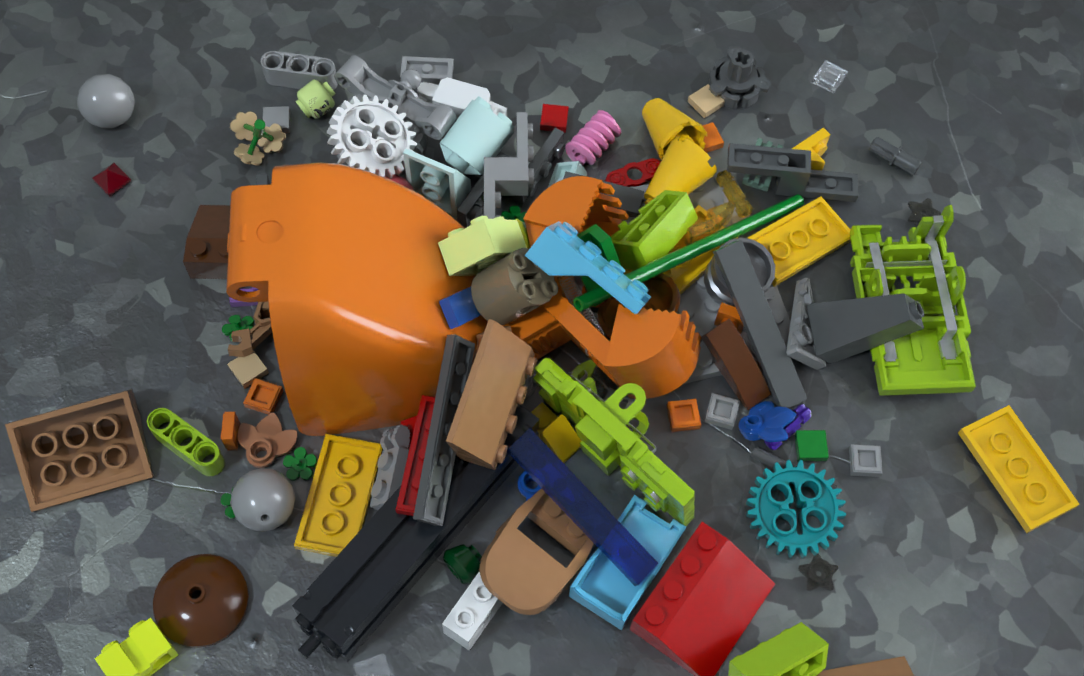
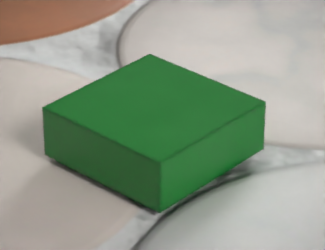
M796 430L794 436L797 462L803 460V462L828 460L825 430Z

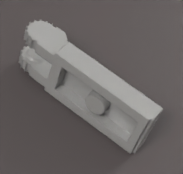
M406 425L387 429L382 434L383 437L380 440L383 451L378 459L376 481L371 489L370 507L379 510L402 484L409 452V437H411L410 430Z

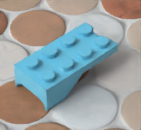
M558 221L546 227L525 254L529 260L549 276L590 277L634 314H637L651 298L647 294L648 288L637 279L632 281L623 274L625 269L614 260L608 262L600 255L602 251L590 241L585 243L577 236L578 231L567 222L562 224Z
M636 495L633 496L604 542L586 562L570 586L569 592L570 598L621 631L686 529V526L675 519L669 524L645 509L647 503Z

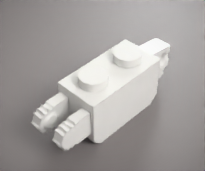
M448 77L442 79L439 85L421 82L417 88L418 98L431 104L447 105L455 112L457 119L471 100H475L478 96L491 105L490 108L495 115L501 112L507 116L506 107L490 101V93L487 88Z

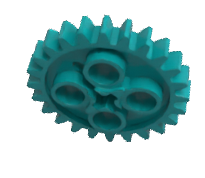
M787 460L784 469H782L780 464L776 462L773 466L774 473L765 468L763 471L765 479L757 476L754 482L758 487H751L749 493L755 497L748 498L746 501V505L754 508L746 513V517L755 518L749 527L750 529H760L756 537L757 540L764 537L768 539L765 548L768 549L773 544L777 545V555L783 549H787L789 558L793 557L795 551H799L801 558L804 559L807 556V549H809L816 556L819 553L818 545L825 550L828 549L830 545L827 539L835 541L838 535L834 530L841 531L844 527L838 520L844 519L846 513L838 510V508L843 507L846 501L836 498L842 492V489H832L831 486L835 478L825 480L823 478L826 473L825 469L821 470L818 474L815 473L814 463L808 469H805L803 460H800L796 467H793L791 461ZM789 483H793L795 487L794 497L796 508H802L798 515V523L802 530V535H799L797 533L796 511L795 509H790L794 501V498ZM801 488H812L815 497H805L801 492ZM779 490L783 492L785 501L774 500L771 496V491ZM806 517H817L821 523L820 527L813 528L809 526ZM776 520H786L790 524L791 530H779L776 526Z

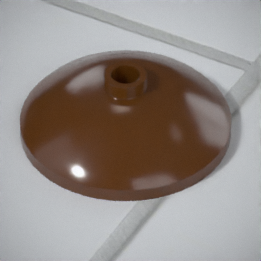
M661 273L642 282L649 290L647 294L651 296L649 301L643 306L646 310L652 308L654 311L660 309L662 312L665 310L669 313L672 311L677 312L680 304V292L672 278ZM614 297L600 303L597 315L602 331L610 339L618 305L621 304Z
M198 554L187 557L174 564L162 576L156 587L153 598V613L157 625L170 640L179 645L190 648H203L215 645L228 638L243 621L249 603L247 582L237 566L221 556ZM194 591H202L199 598L192 599L191 596Z

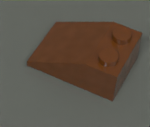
M230 205L199 206L186 239L183 263L190 279H227V240L230 224Z

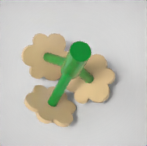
M249 111L245 114L239 112L236 114V119L230 123V129L236 133L237 139L243 140L245 138L251 141V144L248 145L240 143L234 150L235 156L239 157L245 164H253L255 166L262 164L265 155L259 152L260 150L256 146L257 143L263 147L266 153H271L272 151L279 152L283 148L282 141L286 139V134L282 132L281 126L275 123L270 128L265 127V122L261 119L257 120L254 112Z

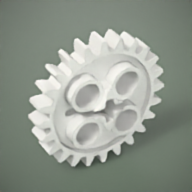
M363 95L360 101L356 96H353L350 103L345 100L341 107H337L329 121L330 126L327 130V134L331 135L327 143L336 145L331 154H340L341 157L337 162L338 164L346 162L350 167L363 169L391 179L395 174L399 176L405 168L403 155L405 149L413 151L417 146V143L412 141L416 132L408 131L412 126V122H404L403 119L406 113L398 115L396 113L398 106L395 105L389 108L387 99L381 104L376 95L372 101H369L367 95ZM352 141H355L356 143H358L359 146H356L355 144H353Z

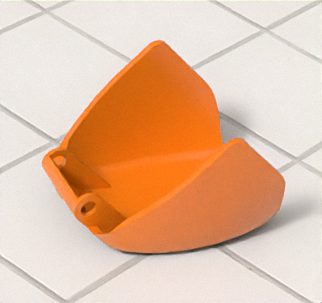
M306 163L275 166L272 170L271 185L241 186L231 193L230 224L227 240L228 267L226 292L229 297L242 302H269L274 345L286 396L299 432L308 436L343 434L401 425L400 421L417 416L421 396L436 397L447 335L456 334L475 343L476 348L477 335L485 331L488 323L480 315L459 327L450 329L439 304L440 300L471 287L472 281L475 276H449L438 242L448 238L450 231L464 227L446 211L421 194L380 175L338 163ZM254 287L258 290L253 292H246L240 290L239 288Z

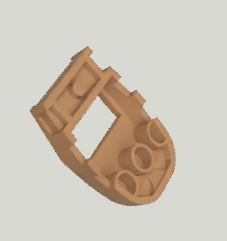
M544 486L528 499L498 528L493 541L481 558L479 568L482 582L488 591L511 610L523 615H536L545 611L565 589L569 588L585 564L600 531L598 527L592 528L547 491L549 489L547 486ZM526 516L575 555L566 568L517 529Z

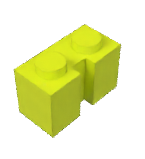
M149 618L146 621L142 620L129 629V637L121 643L116 640L107 644L95 660L106 676H151L179 654L159 626Z

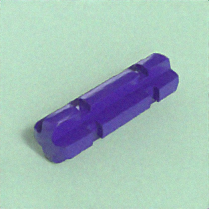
M804 404L798 405L793 410L796 413V418L784 427L788 438L801 427L800 423L804 424L811 418V410ZM764 440V444L771 450H776L783 444L781 441L766 442Z

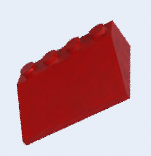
M701 522L636 614L629 630L692 675L715 676L775 583L728 538L704 522Z

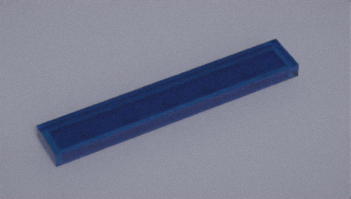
M530 428L507 449V452L634 586L639 585L657 566L658 562Z

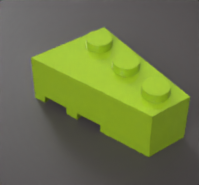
M665 190L638 210L640 213L638 217L629 223L624 220L618 225L619 231L610 237L621 266L624 269L636 270L666 256L698 220L687 192Z

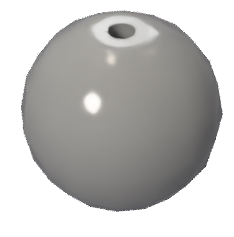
M100 74L88 78L82 84L78 92L77 105L81 115L90 124L102 129L116 128L126 123L131 117L135 100L130 86L121 78L111 74Z
M260 468L249 471L238 479L233 487L230 504L236 519L244 527L254 531L266 532L276 529L291 516L295 502V493L290 481L282 473L273 469Z

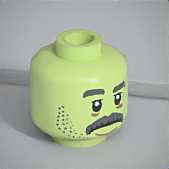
M314 79L297 92L298 100L295 102L308 118L312 116L315 119H319L335 106L332 97L336 93L327 82L321 84L318 80Z

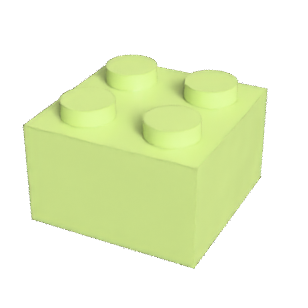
M487 216L477 217L470 221L471 225L469 227L452 230L448 233V238L438 242L449 276H476L479 272L513 251L527 248L518 221L507 220L503 216L494 219H488Z

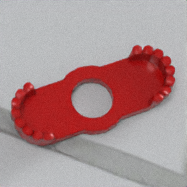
M651 158L638 163H628L623 168L610 172L605 181L626 187L641 186L646 181L652 180L661 161ZM631 169H638L641 171L642 177L638 180H632L628 177L627 172Z

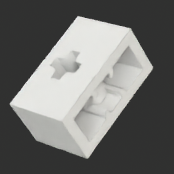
M478 572L442 623L443 633L469 651L502 605V602L485 587L480 572Z

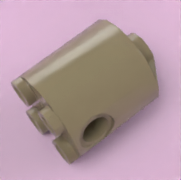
M521 248L513 251L479 272L473 279L471 286L472 299L477 311L485 320L491 319L500 325H506L549 302L558 293V285L554 280V276H549L525 256L529 249Z

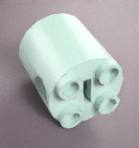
M479 96L475 100H471L440 142L446 162L460 173L466 175H483L484 157H496L505 143L514 134L512 121L501 112L495 115L490 108L491 105Z

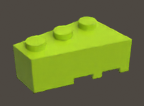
M800 622L789 629L783 630L780 634L766 642H761L746 653L734 657L733 660L729 661L728 676H817L826 668L829 643Z

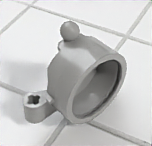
M352 55L335 73L334 77L337 83L345 90L353 93L359 101L363 95H367L369 101H372L376 95L381 104L387 99L389 108L397 105L396 113L398 115L406 113L403 121L412 122V126L408 131L416 132L412 141H415L417 146L413 151L424 156L427 150V135L435 140H440L457 120V115L447 105L431 104L418 98V94L414 89L420 86L421 75L415 69L405 70L401 75L400 82L395 80L387 81L371 70L363 59ZM352 141L353 144H355L356 146H359L358 143H356L355 141ZM405 168L399 176L406 174Z

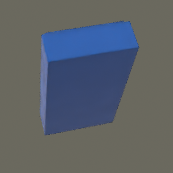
M471 287L439 301L450 329L459 327L481 315L474 305Z

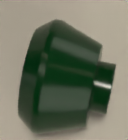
M462 544L445 550L443 561L463 585H469L478 572H480L482 556L473 545L466 547Z

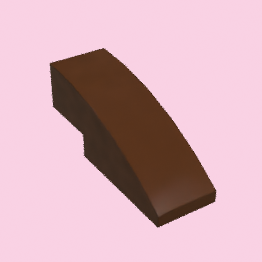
M730 318L701 336V339L716 359L715 365L746 411L771 395L756 361Z

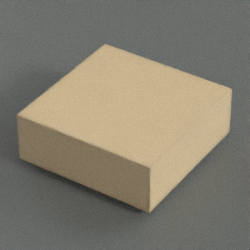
M709 84L688 97V103L704 119L723 107L725 100L720 95L714 96L711 93Z
M254 351L253 354L237 357L227 364L244 389L252 385L255 378L261 379L269 373Z

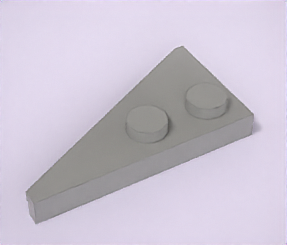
M806 277L796 281L786 353L787 356L818 370L827 365L826 361L817 357L807 309V305L814 303L810 279Z

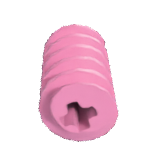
M598 110L597 114L592 116L591 120L585 124L584 128L579 130L571 142L566 144L565 151L572 161H579L582 165L585 163L594 165L596 158L602 156V151H606L609 148L608 144H613L615 137L621 135V128L608 112Z

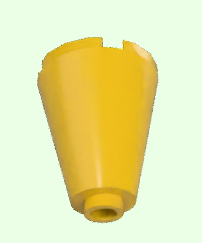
M661 98L649 100L643 107L642 117L660 160L664 157L671 141L677 136H680L679 141L684 142L687 138L704 149L706 145L704 137L707 136V132L700 123Z
M680 136L675 137L671 141L644 194L646 199L645 205L665 190L687 192L688 195L717 172L716 165L714 164L711 167L708 163L711 157L691 140L686 138L684 142L679 141Z

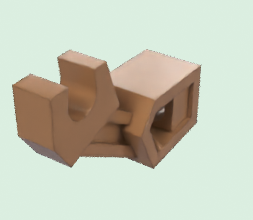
M268 301L258 302L254 314L256 325L253 328L232 332V341L240 342V344H229V356L245 357L253 354V349L272 333Z

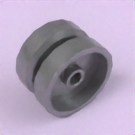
M742 237L731 239L723 244L720 248L734 241L742 240L761 288L765 293L775 278V264L772 255L765 246L753 239ZM713 256L704 273V284L707 293L716 303L721 305V302L735 307L715 256Z

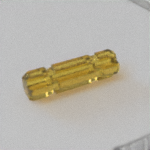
M727 170L719 172L716 181L721 188L724 187L722 191L731 205L736 207L735 211L738 216L745 218L751 215L753 207L748 200H744L746 196L735 180L732 181L734 178L732 174L727 172Z

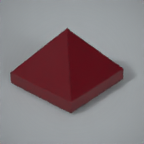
M112 163L92 178L108 196H111L131 181L115 163Z

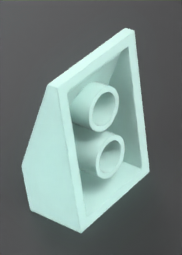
M405 149L403 155L406 179L413 186L414 191L457 219V209L471 191V179L454 168Z

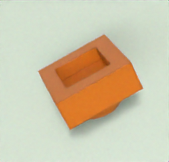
M721 302L714 325L718 326L730 318L739 334H741L744 326L736 307Z

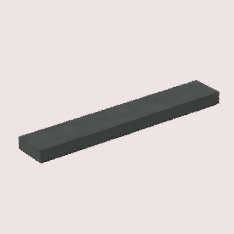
M742 240L734 241L713 251L777 407L791 408L807 400L808 398L791 357L787 356L786 345Z
M456 334L447 335L413 516L414 520L434 526H443L456 455L446 442L471 371L475 343Z

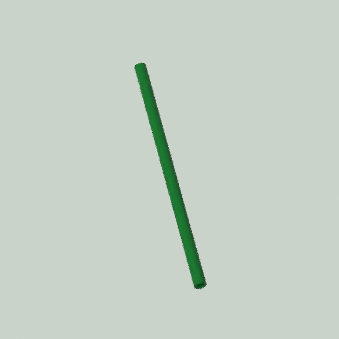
M796 194L625 274V276L632 281L637 279L641 283L731 239H735L802 207L804 199L801 195ZM599 286L574 298L573 304L581 312L613 296Z

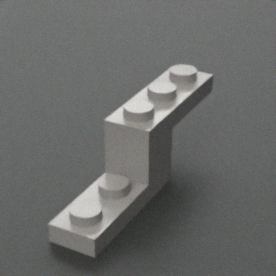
M517 112L516 115L517 157H484V216H487L488 219L501 217V215H495V208H501V196H528V185H534V168H528V162H533V145H528V139H533V123H528L527 112Z

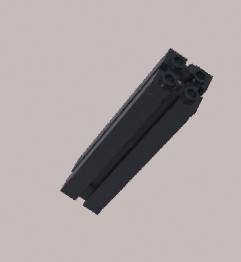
M522 405L517 406L514 414L517 416L515 429L512 434H507L504 445H507L506 456L502 464L497 463L495 470L461 460L455 455L443 526L430 525L414 520L413 516L397 514L396 506L401 486L394 492L310 585L306 594L301 596L292 605L294 611L298 614L295 620L300 625L299 628L309 636L298 649L306 659L321 643L324 645V650L336 660L341 656L348 662L353 657L357 648L366 642L526 457L527 452L532 450L538 443L539 433L537 430L540 423L538 417Z

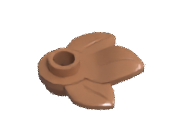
M275 413L267 415L256 427L247 423H241L237 434L239 444L246 450L248 462L257 468L267 467L274 462L277 456L289 453L296 444L298 437L296 430H282L281 423ZM260 451L267 452L266 456L258 458L257 454Z

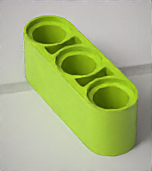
M158 408L149 414L147 425L158 442L205 476H215L222 472L225 460L219 447L212 440L169 409ZM170 422L166 428L158 429L161 424ZM192 438L188 445L180 446L182 441ZM215 455L210 462H202L206 456Z

